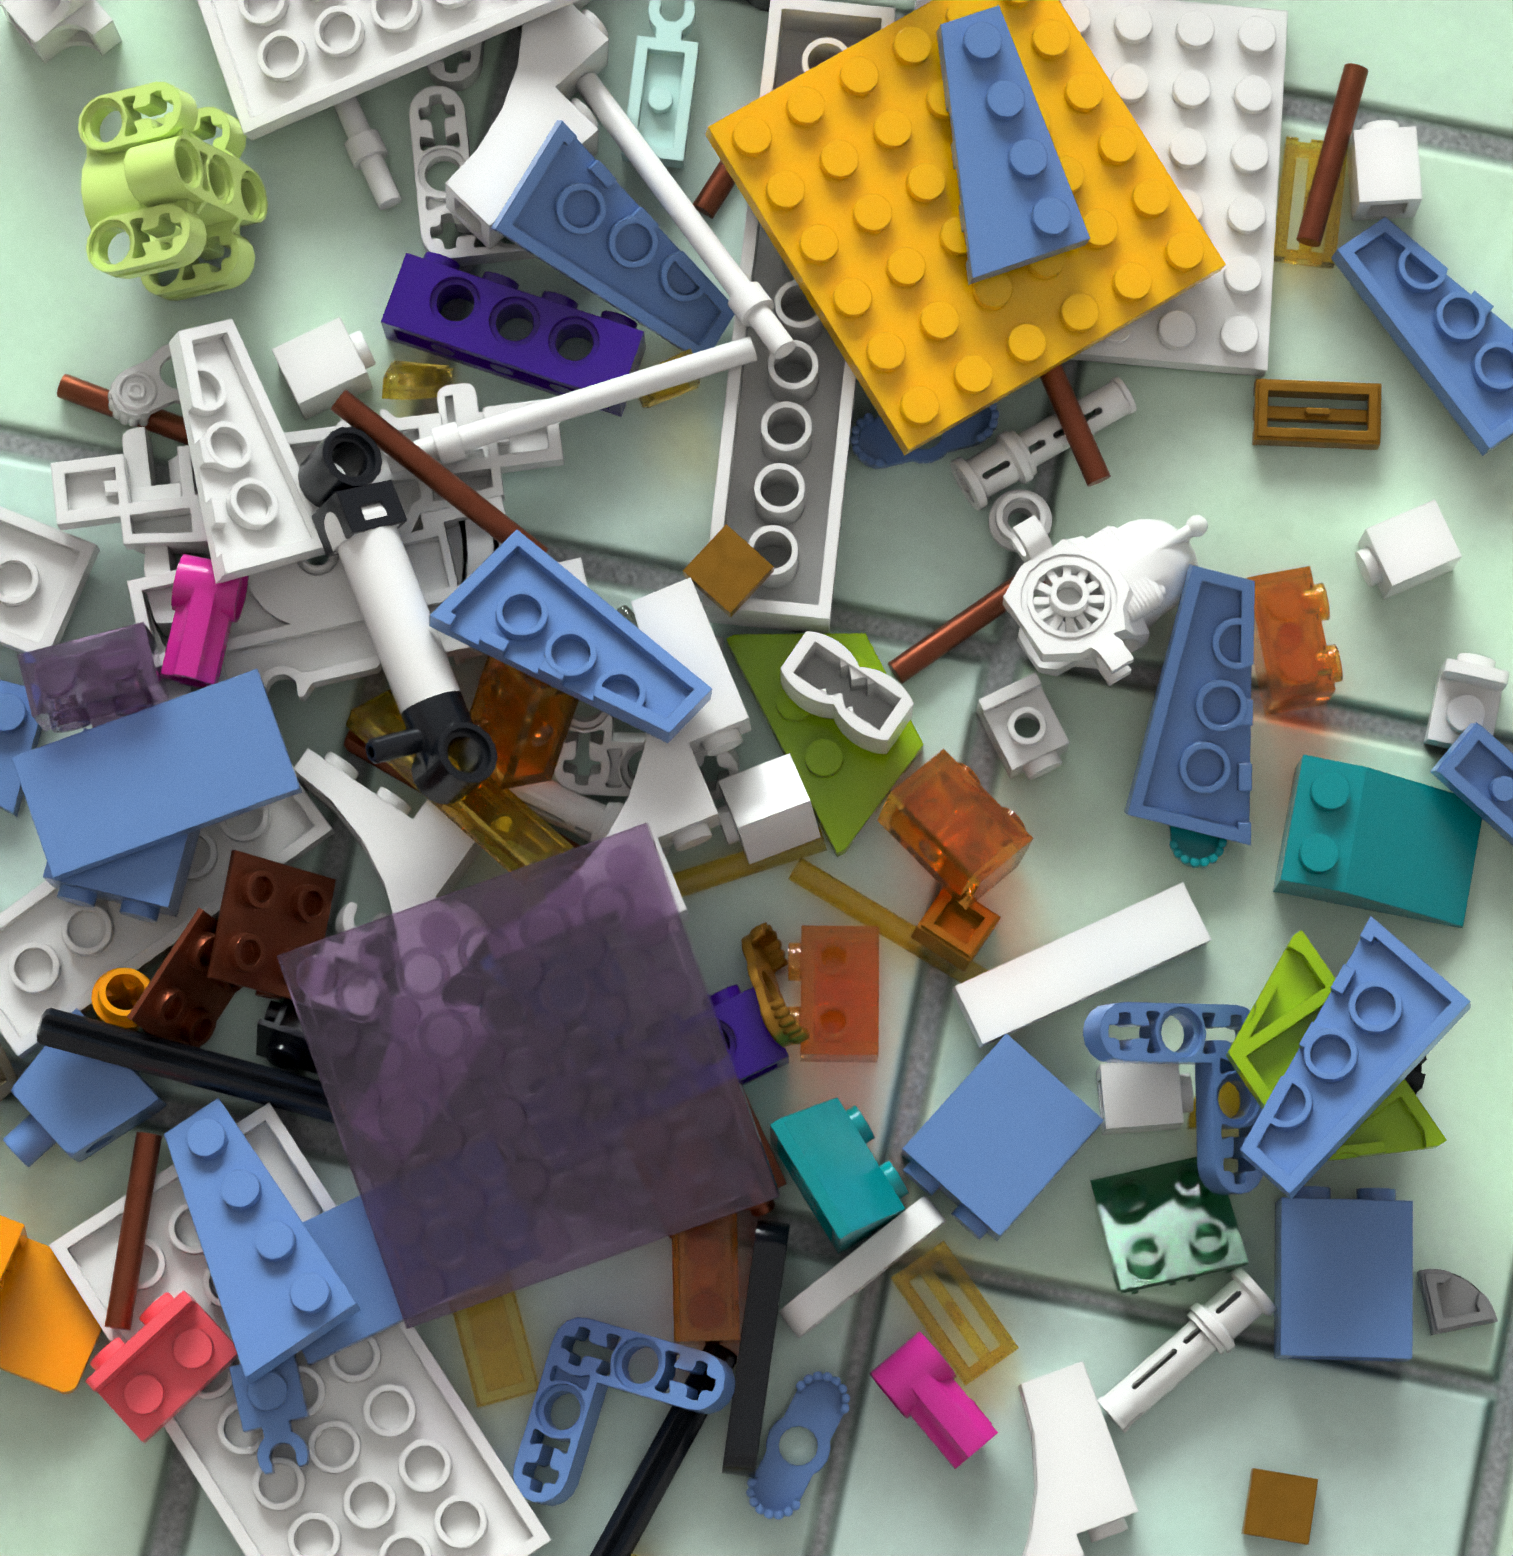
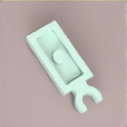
M651 0L648 7L649 24L655 33V37L637 35L627 116L665 167L684 169L699 57V42L683 41V38L688 36L695 26V4L693 0H685L682 17L676 21H667L661 16V0ZM622 152V162H630Z

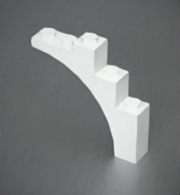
M578 0L521 25L522 34L518 65L503 108L478 149L445 183L446 208L489 250L504 237L491 228L557 120H563L593 157L597 155L599 133L597 119L591 110L580 100L573 98L569 101L578 92L576 83L583 75L591 72L597 75L608 65L609 35L607 29L600 19L588 9H583L580 12L591 0Z
M691 577L631 601L638 628L712 688L711 700L669 743L648 733L645 734L644 750L629 797L603 843L567 884L532 912L486 935L495 961L500 968L510 964L513 965L515 972L534 968L551 959L548 949L573 940L576 948L593 944L609 936L612 933L609 925L618 921L622 922L630 944L643 939L645 946L650 947L679 935L682 932L679 924L690 920L687 908L662 849L674 844L677 851H683L698 846L712 838L710 829L721 825V822L694 754L702 750L706 751L707 756L722 754L739 746L743 742L741 735L752 731L749 716Z
M308 748L294 766L298 782L337 815L368 855L388 895L398 934L401 982L394 1032L378 1079L352 1124L357 1134L410 1169L499 1044L496 1032L489 1028L494 1019L487 1012L465 998H462L458 1005L451 1002L490 947L486 939L488 932L482 929L486 920L479 913L456 899L451 906L444 903L483 849L481 836L474 831L479 824L471 815L455 804H446L442 809L429 799L426 800L412 819L407 816L412 810L411 807L396 794L384 787H380L376 794L356 781L360 773L346 760L330 751L322 758Z
M1082 1361L1021 1383L1018 1386L1031 1434L1034 1493L1028 1538L1022 1556H1084L1077 1534L1087 1531L1091 1542L1104 1539L1128 1530L1124 1517L1139 1512L1084 1362Z

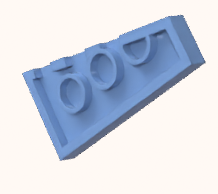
M557 120L491 228L686 354L690 355L715 347L735 315L728 306L729 300L684 251H680L659 228L660 225L643 207H640L617 183V179L600 160H596L581 144L576 134L563 120Z

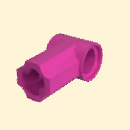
M186 554L182 555L177 566L172 589L171 606L175 613L160 673L163 678L197 688H204L219 682L232 622L237 623L240 619L245 603L249 575L216 584L211 559Z
M920 1331L869 1373L905 1418L912 1417L954 1469L998 1433L976 1403L955 1382L954 1379L957 1376L953 1369Z

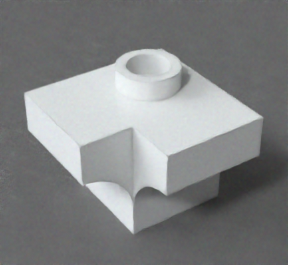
M0 0V6L7 20L44 63H47L62 50L72 46H87L95 49L103 56L122 41L113 19L96 0Z

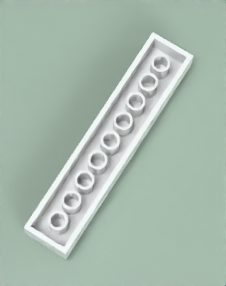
M770 0L759 98L895 22L896 8L822 0ZM747 203L740 269L750 282H758L774 302L772 312L795 341L796 347L788 356L782 359H775L752 326H743L735 315L732 341L750 336L758 360L728 370L709 542L727 524L774 566V572L731 618L704 593L702 606L711 623L797 632L810 631L824 634L830 632L857 379Z

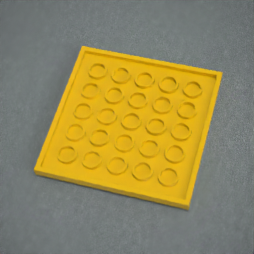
M932 0L708 126L705 133L708 141L904 456L1217 274L1226 265L1060 0ZM999 5L1090 239L1085 246L968 285L966 270L968 258L965 234L961 231L958 207L961 203L957 171L953 168L951 152L953 139L950 115L946 111L936 32L940 24Z

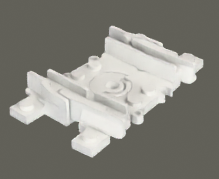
M469 383L446 385L439 389L437 393L439 413L396 418L387 410L382 409L380 410V416L411 441H416L432 436V428L455 421L457 427L547 399L483 407V411L479 412L475 388ZM341 419L333 427L287 432L284 434L300 468L305 458L332 431L340 427L352 426ZM556 423L466 451L467 458L443 466L506 515L503 504L505 496L502 473L564 465L560 425ZM145 427L132 428L124 433L122 437L124 454L50 463L56 521L60 530L121 523L123 544L126 549H134L136 552L145 554V577L127 581L143 657L80 672L92 728L202 689L165 679L160 674L166 646L158 627L164 636L170 635L175 613L171 606L172 589L177 570L175 554L206 553L210 557L189 445L177 447L178 455L168 461L170 484L157 485L152 441ZM380 449L382 458L381 471L371 484L392 480L407 518V521L398 531L429 611L432 613L464 580V546L459 521L465 520L468 559L466 579L497 549L496 540L408 470L392 475L385 452ZM335 464L336 468H337L340 472H342L343 474H345V472L343 471V469H342L340 466H338L337 464ZM421 521H422L423 530H418V531H417V529H418V527H419V525H420V523H421ZM339 555L329 557L328 561L320 566H314L307 560L249 575L245 603L240 619L237 623L232 622L219 682L258 669L268 697L270 688L275 682L288 679L297 685L298 696L301 701L305 702L314 688L378 674L383 667ZM581 557L558 562L587 586ZM438 631L447 657L453 656L456 665L464 664L467 658L485 655V653ZM508 665L513 684L524 681L527 674Z

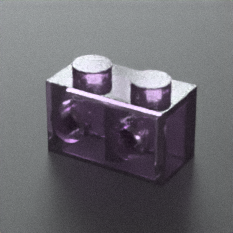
M144 622L17 654L31 715L44 731L52 729L54 733H64L78 730L90 725V719L116 713V716H127L152 707L155 702L170 699L165 678L160 674L162 666L155 638Z

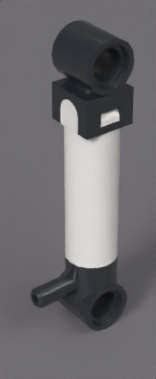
M340 427L332 431L301 463L298 480L305 497L315 506L319 507L311 517L327 557L340 556L407 729L369 739L366 744V754L368 759L374 764L416 754L411 770L413 781L419 791L430 801L439 804H453L464 798L490 777L497 763L496 746L486 731L480 726L473 724L438 631L429 626L431 613L398 531L407 521L393 482L392 480L371 484L381 471L382 458L380 449L375 441L364 431L354 427ZM335 464H337L338 466H340V467L343 469V471L345 472V474H343L342 472H340V471L336 468ZM448 756H451L458 763L461 771L451 764Z

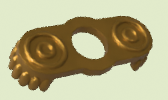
M765 922L756 926L750 931V934L744 936L741 939V946L748 964V974L760 1006L762 1020L776 1043L786 1048L791 1044H798L809 1039L810 1033L805 1027H801V1024L796 1021L795 1016L790 1014L789 1008L786 1007L775 972L788 965V960L785 958V951L781 949L782 942L777 939L776 931Z

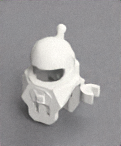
M1035 515L1014 526L1012 531L1016 537L1011 540V544L1025 563L1020 566L1003 596L1002 605L1020 626L1017 642L1039 673L1057 677L1073 667L1098 669L1109 686L1131 674L1132 670L1128 666L1134 661L1131 653L1147 645L1150 635L1148 628L1160 616L1179 605L1189 564L1198 566L1196 554L1189 540L1192 537L1202 536L1207 531L1208 523L1206 519L1200 515L1191 516L1186 521V526L1179 530L1162 520L1139 519L1128 522L1119 528L1107 526L1088 538L1080 536L1072 539H1062L1054 547L1047 532Z

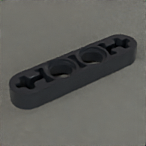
M758 1220L735 1375V1391L732 1396L722 1473L755 1478L790 1224L765 1220Z

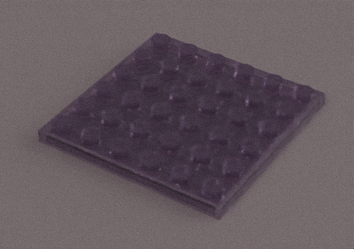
M649 823L638 825L277 955L406 1329L781 1196Z

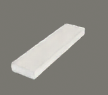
M1182 882L954 986L952 992L979 1048L1003 1038L1006 1033L1008 1035L1206 945L1212 939Z

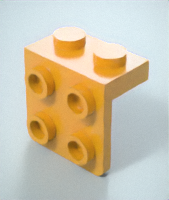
M0 1215V1369L61 1394H70L77 1389L102 1328L52 1249L47 1245L29 1239L24 1224Z

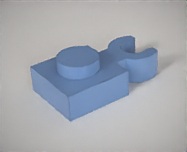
M296 1354L252 1384L245 1378L241 1364L229 1367L243 1432L263 1430L264 1439L260 1443L257 1452L261 1470L266 1475L275 1473L272 1453L281 1444H289L294 1448L298 1466H307L310 1459L308 1446L302 1437L293 1432L291 1423L292 1421L310 1417Z

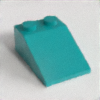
M1303 755L1294 771L1273 892L1462 928L1465 920L1482 818L1454 793L1369 767Z
M837 1097L784 1116L770 1124L772 1147L837 1254L884 1227L905 1211V1207L900 1199L909 1194L892 1163L888 1160L879 1166L867 1147L866 1143L875 1139V1136L856 1105L845 1111Z

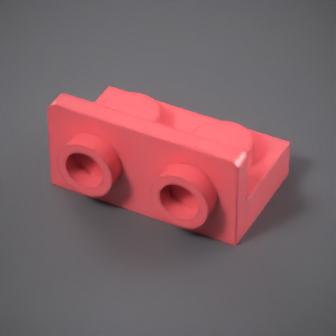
M182 1291L175 1298L169 1292L160 1296L139 1317V1320L145 1325L126 1343L120 1337L114 1339L90 1362L95 1372L85 1382L94 1392L99 1393L144 1443L154 1436L238 1358L234 1342L186 1291Z

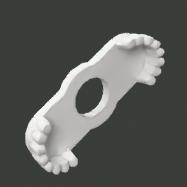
M169 344L163 345L155 351L150 359L124 370L112 382L111 390L108 392L109 410L113 411V417L120 419L121 424L127 425L129 423L131 427H136L139 423L141 426H146L151 414L174 403L181 404L178 389L166 385L160 375V369L163 364L172 359Z

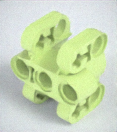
M167 82L148 83L100 95L92 99L82 110L79 117L78 131L87 149V158L82 168L81 194L85 216L91 229L87 238L86 252L88 260L93 267L116 278L132 279L141 277L142 284L149 292L169 301H179L233 289L243 284L249 278L254 268L255 253L248 239L240 235V227L261 223L267 214L268 201L265 187L258 173L239 160L245 149L247 137L243 134L239 119L215 107L197 109L196 101L189 93ZM167 102L173 105V112H169L161 118L142 119L140 114L142 113L148 117L161 115L167 110ZM119 111L122 118V126L118 135L109 142H103L100 136V126L103 119L108 114ZM216 127L222 129V136L213 140V146L204 142L203 140L211 139L215 136ZM126 232L130 239V249L127 256L121 262L111 264L108 257L110 242L117 234ZM224 247L231 249L230 257L222 260L221 269L209 263L199 262L198 257L207 261L217 259L224 255ZM180 268L176 279L172 283L161 286L158 280L159 272Z

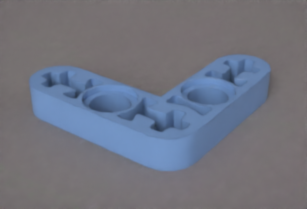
M1120 1002L1097 1006L1089 1013L1084 1022L1083 1037L1090 1054L1099 1061L1107 1063L1195 1065L1197 1167L1199 1177L1204 1186L1211 1192L1220 1195L1248 1193L1257 1187L1263 1175L1241 1156L1240 1149L1260 1115L1262 1108L1225 1056L1233 1042L1230 1043L1227 1040L1205 1041L1206 1029L1226 1027L1227 1029L1234 1030L1236 1037L1250 1010L1243 1006L1229 1004ZM1169 1016H1174L1179 1020L1184 1032L1183 1043L1176 1052L1166 1047L1161 1035L1162 1025ZM1109 1025L1140 1027V1038L1126 1040L1110 1038L1108 1032ZM1226 1082L1234 1085L1240 1095V1108L1232 1118L1227 1117L1222 1112L1218 1101L1219 1091ZM1239 1129V1137H1222L1221 1130ZM1224 1158L1237 1159L1238 1172L1224 1171Z
M577 1317L566 1321L558 1328L549 1350L514 1464L513 1479L524 1498L541 1505L556 1506L564 1503L574 1494L579 1484L608 1387L692 1412L712 1414L721 1411L730 1402L734 1394L736 1381L733 1370L726 1361L705 1351L590 1318ZM589 1337V1341L593 1344L614 1351L611 1355V1363L591 1356H584L581 1360V1356L572 1352L575 1341H586ZM642 1348H652L657 1354L659 1361L658 1370L655 1376L648 1382L642 1384L635 1383L629 1375V1361L636 1351ZM707 1367V1375L716 1379L712 1392L708 1390L701 1391L699 1397L698 1390L673 1381L676 1368L695 1375H703ZM574 1394L579 1400L580 1416L573 1426L565 1430H559L552 1422V1406L560 1396ZM544 1435L561 1442H569L568 1451L542 1444ZM550 1463V1467L559 1472L558 1479L555 1484L545 1483L542 1487V1482L534 1478V1473L537 1466L547 1467Z

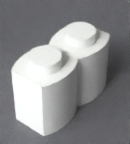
M806 631L780 668L781 685L785 693L796 705L813 715L834 719L837 727L851 742L867 751L887 754L912 718L914 703L900 683L881 671L859 667L851 652L841 643L827 635Z

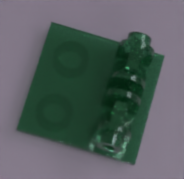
M1197 1157L1090 1180L1113 1262L1111 1268L1117 1291H1121V1294L1130 1292L1131 1295L1138 1294L1140 1289L1166 1283L1169 1286L1176 1285V1281L1187 1279L1188 1282L1195 1281L1197 1276L1224 1270L1226 1273H1231L1233 1268L1249 1265L1229 1195L1213 1193L1204 1186L1199 1177Z

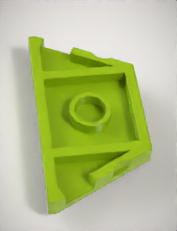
M824 633V635L835 639L845 646L855 657L859 667L871 668L887 674L866 633ZM734 634L726 638V644L784 755L790 753L810 798L814 814L836 857H839L847 852L853 840L872 814L876 813L891 793L893 786L923 750L924 744L910 720L887 754L873 753L857 746L840 731L834 719L822 718L803 710L789 698L781 685L780 668L804 634Z
M1302 930L1290 939L1225 1055L1262 1109L1280 1077L1286 1073L1299 1049L1300 1041L1310 1023L1315 1021L1335 981V977ZM1404 1079L1328 1161L1433 1149L1447 1141V1139Z

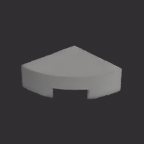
M1441 1269L1417 1271L1431 1335L1498 1322L1496 1313L1488 1298L1468 1280Z

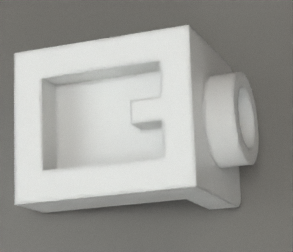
M1461 653L1458 654L1457 660L1446 659L1438 671L1424 744L1449 749L1469 724L1476 722L1493 735L1501 694L1507 686L1509 672L1496 669V662L1482 655Z

